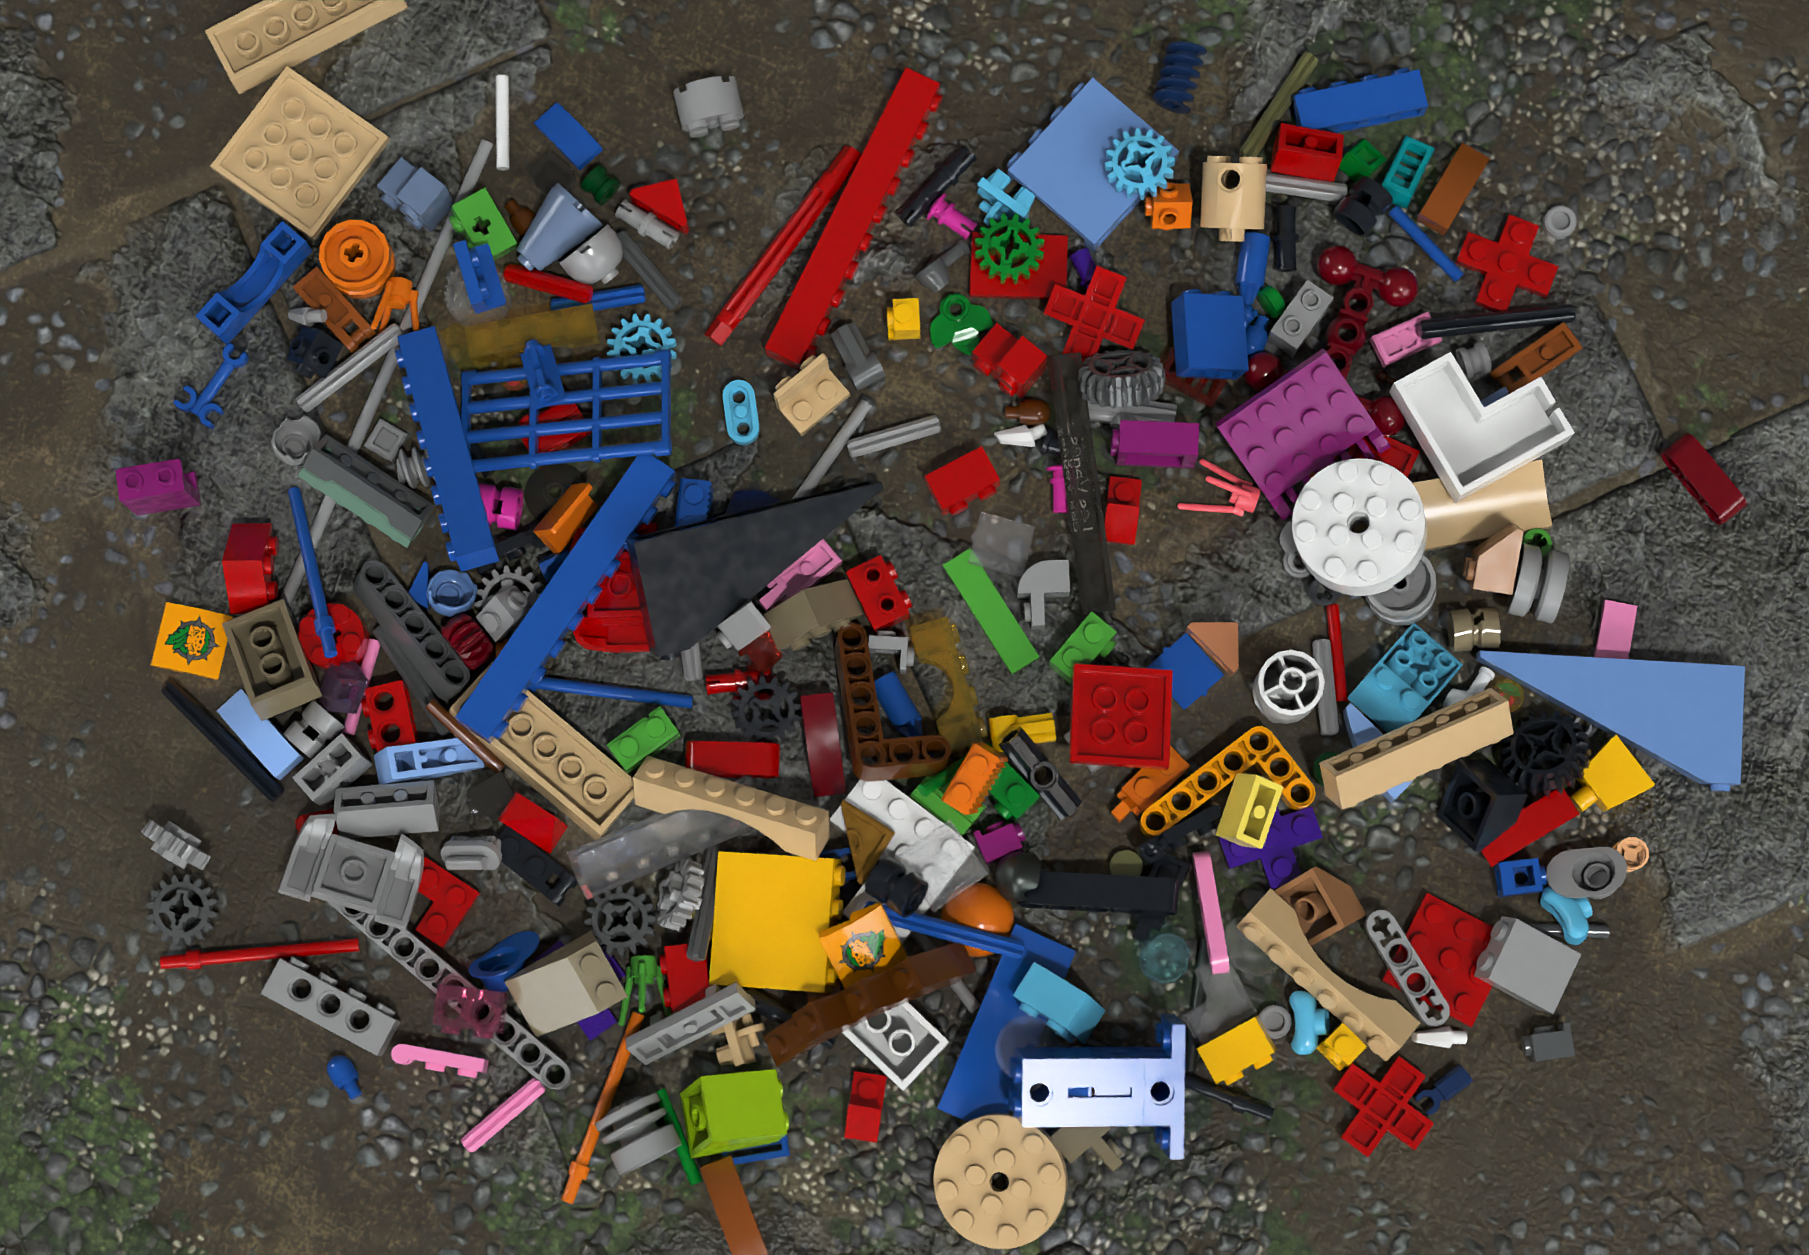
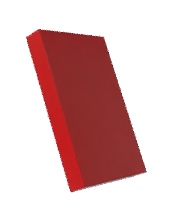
M972 232L970 297L1049 300L1056 283L1066 287L1068 235H1038L1036 239H1044V246L1038 249L1044 252L1043 259L1036 260L1039 264L1038 271L1029 269L1030 278L1026 280L1020 275L1018 276L1017 284L1013 283L1011 277H1007L1006 282L1001 284L999 275H996L993 279L988 278L989 268L980 270L979 264L983 259H975V251L982 248L975 246V239L983 237L980 233ZM997 233L994 236L999 237L1004 233ZM1019 234L1023 242L1029 243L1023 234ZM1013 238L1010 239V244L1005 249L1006 260H1008L1009 254L1014 249ZM988 252L991 259L1000 266L997 257L990 255V252ZM1019 261L1012 268L1018 267L1025 262Z

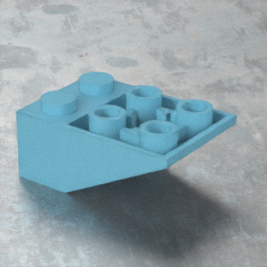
M1413 623L1347 699L1388 733L1416 721L1460 670L1463 664L1418 625Z

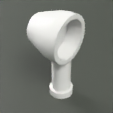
M1482 666L1468 691L1452 689L1447 695L1443 707H1448L1484 691L1489 681L1495 677L1494 672Z

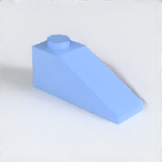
M458 738L386 747L374 755L379 785L417 782L484 768V762Z

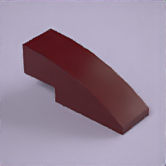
M833 692L800 696L814 798L847 794Z

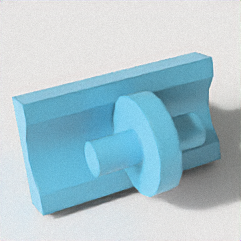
M999 169L989 176L988 179L982 177L977 184L979 187L977 194L985 199L979 206L981 210L987 213L984 223L989 226V219L991 218L1001 222V214L1003 213L1011 219L1014 214H1018L1019 222L1023 223L1024 220L1029 218V210L1035 200V195L1023 187L1019 189L1013 198L1007 195L1004 191L1011 183V179Z

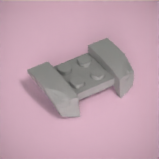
M337 814L309 816L297 836L278 893L310 902L311 897L375 915V922L406 930L424 868L423 849L401 833L396 852L388 851L332 834Z

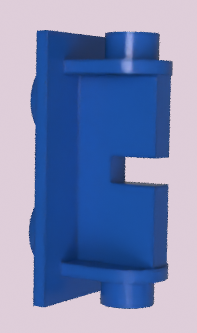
M537 340L527 341L524 353L520 354L535 409L538 410L566 400L551 344L543 346Z

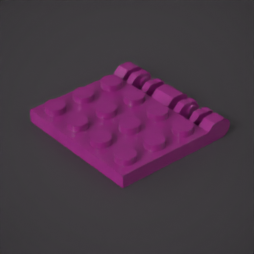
M1324 348L1215 423L1283 521L1291 516L1293 512L1281 496V493L1285 491L1295 505L1299 495L1294 492L1292 486L1300 480H1303L1306 485L1310 480L1309 474L1313 471L1317 474L1324 468L1336 463L1333 458L1338 454L1343 460L1353 459L1352 456L1348 455L1346 449L1354 443H1357L1365 459H1373L1375 457L1362 439L1364 436H1368L1379 454L1391 447Z

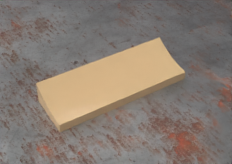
M263 0L205 30L232 84L237 92L241 94L282 73L286 66L292 68L408 7L405 0Z
M1542 459L1527 463L1457 503H1454L1440 478L1412 483L1422 500L1427 521V541L1424 551L1484 541L1509 523L1518 525L1524 530L1523 533H1527L1531 529L1538 528L1544 530L1552 527ZM1361 521V523L1353 526V533L1367 530L1369 526Z
M494 661L451 706L449 713L454 718ZM528 690L525 693L528 696L526 703L518 713L513 710L506 720L510 723L509 727L499 740L494 738L489 744L471 732L505 765L597 842H599L635 798L633 778Z

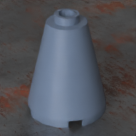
M557 182L554 187L552 186L518 245L517 250L521 254L517 259L528 270L532 271L536 267L541 271L599 232L604 225Z

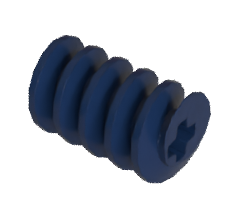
M1182 41L1172 42L1167 45V55L1162 61L1164 67L1160 69V79L1156 83L1157 91L1153 94V101L1157 105L1177 114H1186L1191 111L1190 107L1183 103L1194 101L1193 95L1187 93V91H1195L1197 89V84L1190 81V79L1200 78V72L1193 69V67L1199 68L1203 66V60L1196 56H1205L1207 53L1206 48L1195 43Z

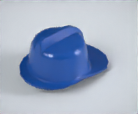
M532 931L518 932L508 936L485 955L472 962L469 966V974L472 977L480 978L488 993L493 997H497L509 990L504 980L525 968V960L537 949L540 943L539 936Z

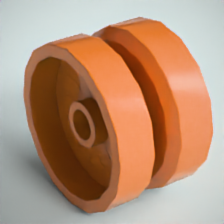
M347 220L336 224L325 234L320 244L319 261L323 272L341 294L353 299H368L380 294L385 290L388 279L394 277L396 273V258L385 235L375 225L364 220Z

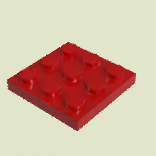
M1074 663L1072 669L1069 763L1168 770L1170 765L1173 670Z
M1425 893L1405 935L1450 1008L1449 1017L1471 1028L1492 988V985L1475 977L1474 974L1477 970L1479 956L1489 945L1493 927L1435 896ZM1399 945L1392 961L1401 964L1407 958V951L1402 945ZM1387 968L1381 982L1402 992ZM1412 973L1407 978V986L1413 992H1420L1425 986V980L1422 975ZM1431 989L1426 995L1415 998L1420 1002L1425 1001L1427 1006L1439 1012L1442 1010L1440 1005L1433 1006L1429 1001L1428 997L1434 996Z

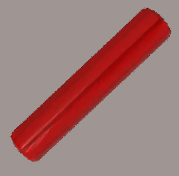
M509 264L504 269L503 279L506 282L581 303H588L592 300L594 289L591 285L537 270L530 271L526 267Z

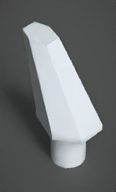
M1044 424L1036 425L1030 429L1023 425L994 432V436L1000 444L1035 447L1034 440L1047 435Z
M1450 1026L1413 1032L1411 1034V1041L1450 1048L1452 1044H1466L1467 1033L1466 1031H1453Z

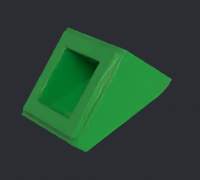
M1363 138L1345 154L1339 169L1355 183L1360 176L1370 178L1387 159Z

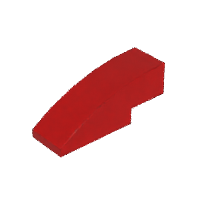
M1564 787L1562 794L1556 789L1550 793L1549 797L1544 796L1522 809L1517 822L1481 851L1492 867L1578 816L1580 813Z

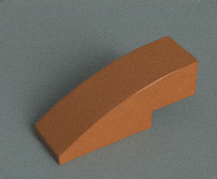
M1462 143L1416 221L1445 236L1490 158Z
M731 1154L700 1166L703 1179L732 1255H768V1248Z

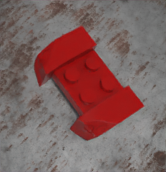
M642 524L637 534L644 535L658 531V524ZM587 527L578 528L569 552H571ZM625 549L618 559L621 561V565L612 578L606 576L600 585L603 588L602 593L593 605L587 603V617L583 618L578 628L573 632L577 643L588 650L612 653L650 652L629 551Z

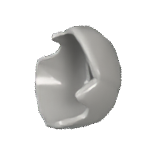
M303 415L298 420L287 418L273 432L271 446L279 460L292 466L304 465L312 448L322 439V433L318 423L308 416Z

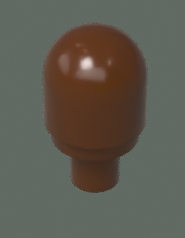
M512 199L504 208L512 216L510 219L512 227L523 238L536 214L527 207L521 208Z
M1043 400L1020 401V406L1005 407L1006 419H1020V424L1025 425L1045 424L1051 415L1049 405Z

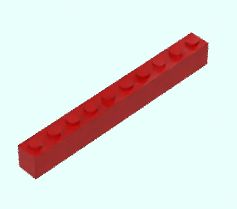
M907 67L905 68L765 346L767 356L801 371L800 366L802 363L816 354L817 347L814 344L819 335L824 337L831 324V319L828 316L833 307L838 309L846 292L842 288L847 279L852 281L860 264L856 260L861 251L866 253L874 237V235L870 234L874 224L880 225L885 217L888 207L884 206L888 196L894 197L902 180L898 177L903 167L908 169L915 156V151L912 149L917 139L922 141L929 128V123L926 121L930 113H936L940 107L943 95H940L939 82Z

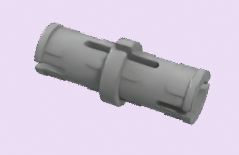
M627 199L621 203L623 208L618 207L615 213L616 218H620L636 228L639 235L643 237L649 236L668 250L674 246L672 241L676 243L680 232L657 220V215L654 213L644 212L631 204Z

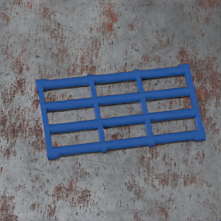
M670 349L656 350L650 354L604 359L593 357V360L557 363L560 376L593 373V389L566 391V400L549 405L557 406L593 402L592 418L539 423V409H535L531 392L528 396L472 401V385L527 380L524 367L478 372V370L462 371L461 421L469 450L472 443L529 438V454L472 460L475 473L524 467L537 469L538 466L583 461L597 463L603 459L652 454L656 456L671 455L672 354ZM662 365L661 382L602 388V372ZM662 395V411L602 417V401ZM530 408L529 425L471 431V414ZM662 424V440L602 446V430ZM592 431L591 448L539 453L540 436Z

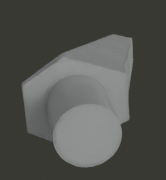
M302 307L290 309L288 317L295 322L312 327L314 323L326 322L327 312L324 309L315 310V308Z

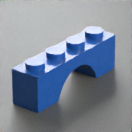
M281 221L260 244L259 253L248 271L234 285L224 291L217 292L197 313L196 318L224 344L228 345L313 252L300 235Z

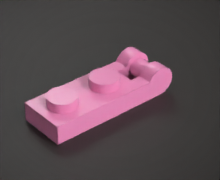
M406 1044L396 1045L391 1052L392 1059L398 1064L409 1065L414 1060L426 1062L424 1069L444 1072L445 1066L458 1068L457 1075L477 1078L478 1072L487 1073L489 1060Z

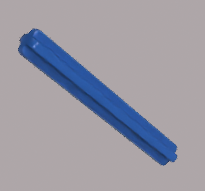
M866 901L864 908L877 902ZM882 904L892 925L895 927L1015 959L1021 958L1023 954L1024 943L1022 941L918 913H913L908 918H902L889 909L887 905Z

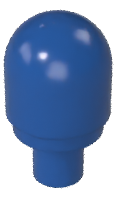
M1258 315L1254 326L1249 325L1246 329L1248 358L1256 353L1263 352L1268 342L1269 334L1265 330L1270 319L1265 316Z
M343 1055L331 1058L327 1064V1074L334 1086L338 1087L339 1090L345 1089L351 1100L356 1099L362 1094V1091L356 1083L359 1080V1076L352 1061Z

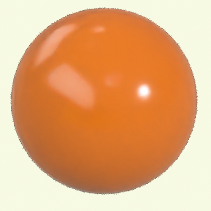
M971 883L955 890L946 900L941 913V920L1010 938L1015 926V915L1010 901L1005 900L996 887L985 883ZM965 945L970 957H986L994 954L993 952Z

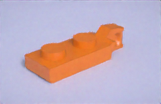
M1170 746V765L1168 770L1141 768L1116 795L1121 802L1110 814L1119 823L1131 811L1138 817L1156 802L1191 766Z

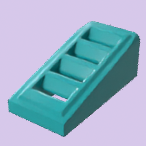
M1405 136L1382 183V186L1392 196L1393 204L1405 209L1408 208L1435 150L1434 147ZM1406 150L1423 157L1422 161L1405 154ZM1402 162V163L1407 164V165H1409V166H1411V167H1414V168H1416V169H1418V170L1415 171V170H1413V169H1410V168H1408V167H1406V166L1401 165L1400 163ZM1395 174H1398V175H1400V176H1402V177H1404V178H1407V179L1411 180L1412 182L1410 183V182H1408V181H1406V180H1403V179H1401V178H1399V177H1396Z

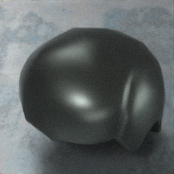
M1012 852L1001 859L996 870L995 883L1005 900L1011 902L1027 900V896L1024 895L1025 891L1037 887L1040 877V863L1036 854Z

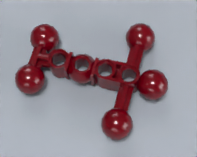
M1334 245L1321 252L1317 260V270L1320 277L1330 285H1343L1350 280L1355 282L1353 289L1346 294L1338 316L1330 322L1326 329L1328 344L1325 351L1331 359L1336 358L1343 363L1344 369L1340 370V373L1346 380L1355 353L1361 350L1366 343L1367 333L1365 325L1373 307L1371 295L1373 289L1378 290L1381 299L1389 306L1403 307L1414 301L1418 294L1419 285L1415 275L1407 268L1394 267L1383 272L1358 263L1354 253L1347 247ZM1351 300H1359L1364 304L1365 310L1361 312L1354 311L1349 306V302ZM1348 329L1354 334V339L1352 341H1344L1339 337L1338 331ZM1260 352L1248 358L1249 370L1243 375L1245 382L1250 388L1256 392H1261L1290 371L1284 370L1279 358L1272 353ZM1357 396L1383 436H1392L1402 430L1406 420L1392 397L1383 396L1371 401Z

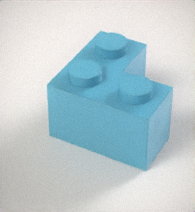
M1036 962L1032 964L1013 994L1022 1003L1019 1007L1020 1010L1035 1019L1038 1014L1048 1019L1045 1025L1070 1043L1077 1039L1085 1044L1106 1011L1087 993Z

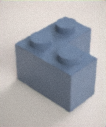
M402 157L377 185L382 195L380 200L393 211L399 208L405 215V220L417 230L423 227L431 233L454 203L444 184L422 167L417 170Z

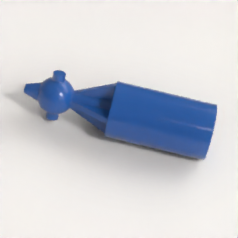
M1255 232L1245 233L1244 241L1240 243L1235 281L1240 296H1243L1246 329L1249 323L1258 315V311L1252 307L1258 291L1264 288L1270 244L1269 236Z
M895 671L874 681L877 700L894 729L905 737L923 736L921 715ZM932 752L927 753L930 757L933 758Z

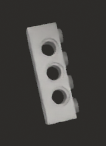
M291 957L289 962L279 959L261 992L262 995L376 1056H383L401 1021L394 1018L396 1011L379 1002L376 1008L365 1003L366 995L349 987L347 992L335 987L338 980L320 972L318 977L307 972L309 965L294 957ZM307 980L311 984V992L306 998L301 999L297 995L296 989L300 982ZM336 995L340 1000V1008L336 1013L329 1014L326 1011L325 1003L329 997ZM366 1011L369 1015V1023L364 1029L359 1030L354 1024V1018L358 1012Z

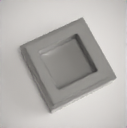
M380 419L364 447L393 464L399 454V449L403 448L409 435Z

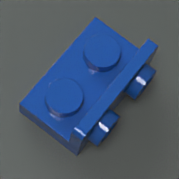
M466 240L453 243L468 297L475 313L478 314L506 305V299L490 246L483 244L469 248Z

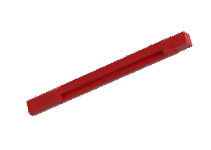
M846 145L843 147L721 309L714 322L704 334L714 344L722 346L838 192L842 183L861 157V154L855 148Z

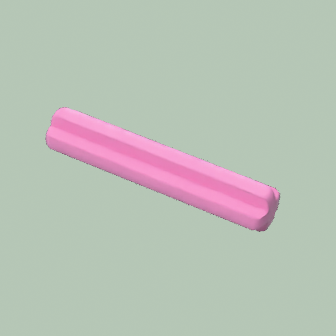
M532 1078L463 1136L461 1138L463 1146L469 1152H475L541 1096L546 1090L543 1084L537 1078Z

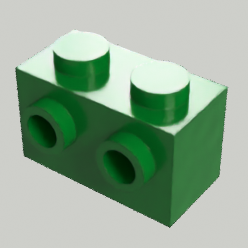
M1004 762L1005 767L1001 768L1002 773L997 774L998 779L994 780L995 784L991 785L992 790L988 791V795L996 803L993 806L994 809L1005 820L1011 818L1016 823L1039 801L1040 795L1007 762Z

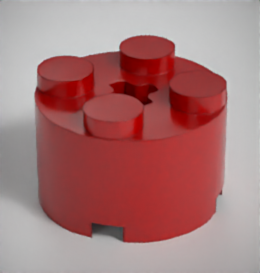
M326 604L329 616L334 620L336 633L340 635L336 638L337 655L332 658H326L321 639L315 632L314 609L311 610L301 620L298 635L307 659L318 668L337 674L346 673L358 667L363 661L370 638L369 630L364 621L343 604Z

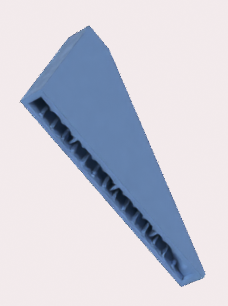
M1479 651L1476 653V661L1612 736L1617 735L1621 741L1693 781L1703 785H1710V791L1730 792V786L1741 785L1745 666Z

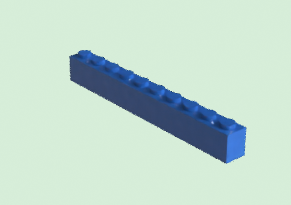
M642 455L635 458L455 718L459 724L489 744L494 738L499 740L504 735L510 724L506 721L513 710L518 713L528 699V696L525 694L532 683L537 686L546 674L547 669L544 668V665L550 657L555 659L560 654L566 644L563 638L569 629L574 632L584 618L581 612L587 603L593 605L603 591L600 585L606 576L612 578L621 565V561L618 560L625 549L629 551L626 539L640 536L637 534V531L643 523L649 525L658 511L655 505L660 498L664 497L666 499L673 491L677 483L673 480L675 478L674 469L652 455Z

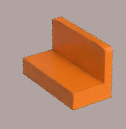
M590 483L571 484L533 530L553 553H560L575 536L578 528H581L599 507L588 495L593 489Z

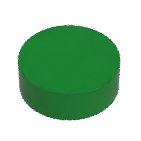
M1267 285L1258 291V301L1271 318L1276 319L1286 310V305L1282 296L1274 287Z

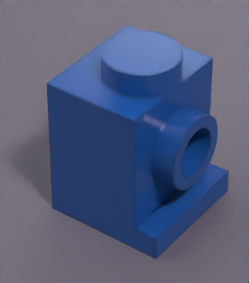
M1538 858L1500 862L1494 865L1498 898L1539 893L1543 891L1542 885L1547 884L1544 865H1539ZM1518 872L1525 876V883L1522 885L1516 883L1514 878Z

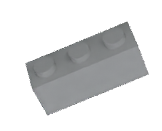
M434 780L335 788L334 814H337L336 824L339 836L351 839L439 831L440 807Z

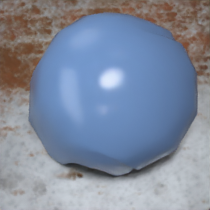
M452 569L443 570L430 579L426 596L429 604L437 613L447 617H456L472 608L477 596V584L472 582L467 572H458Z

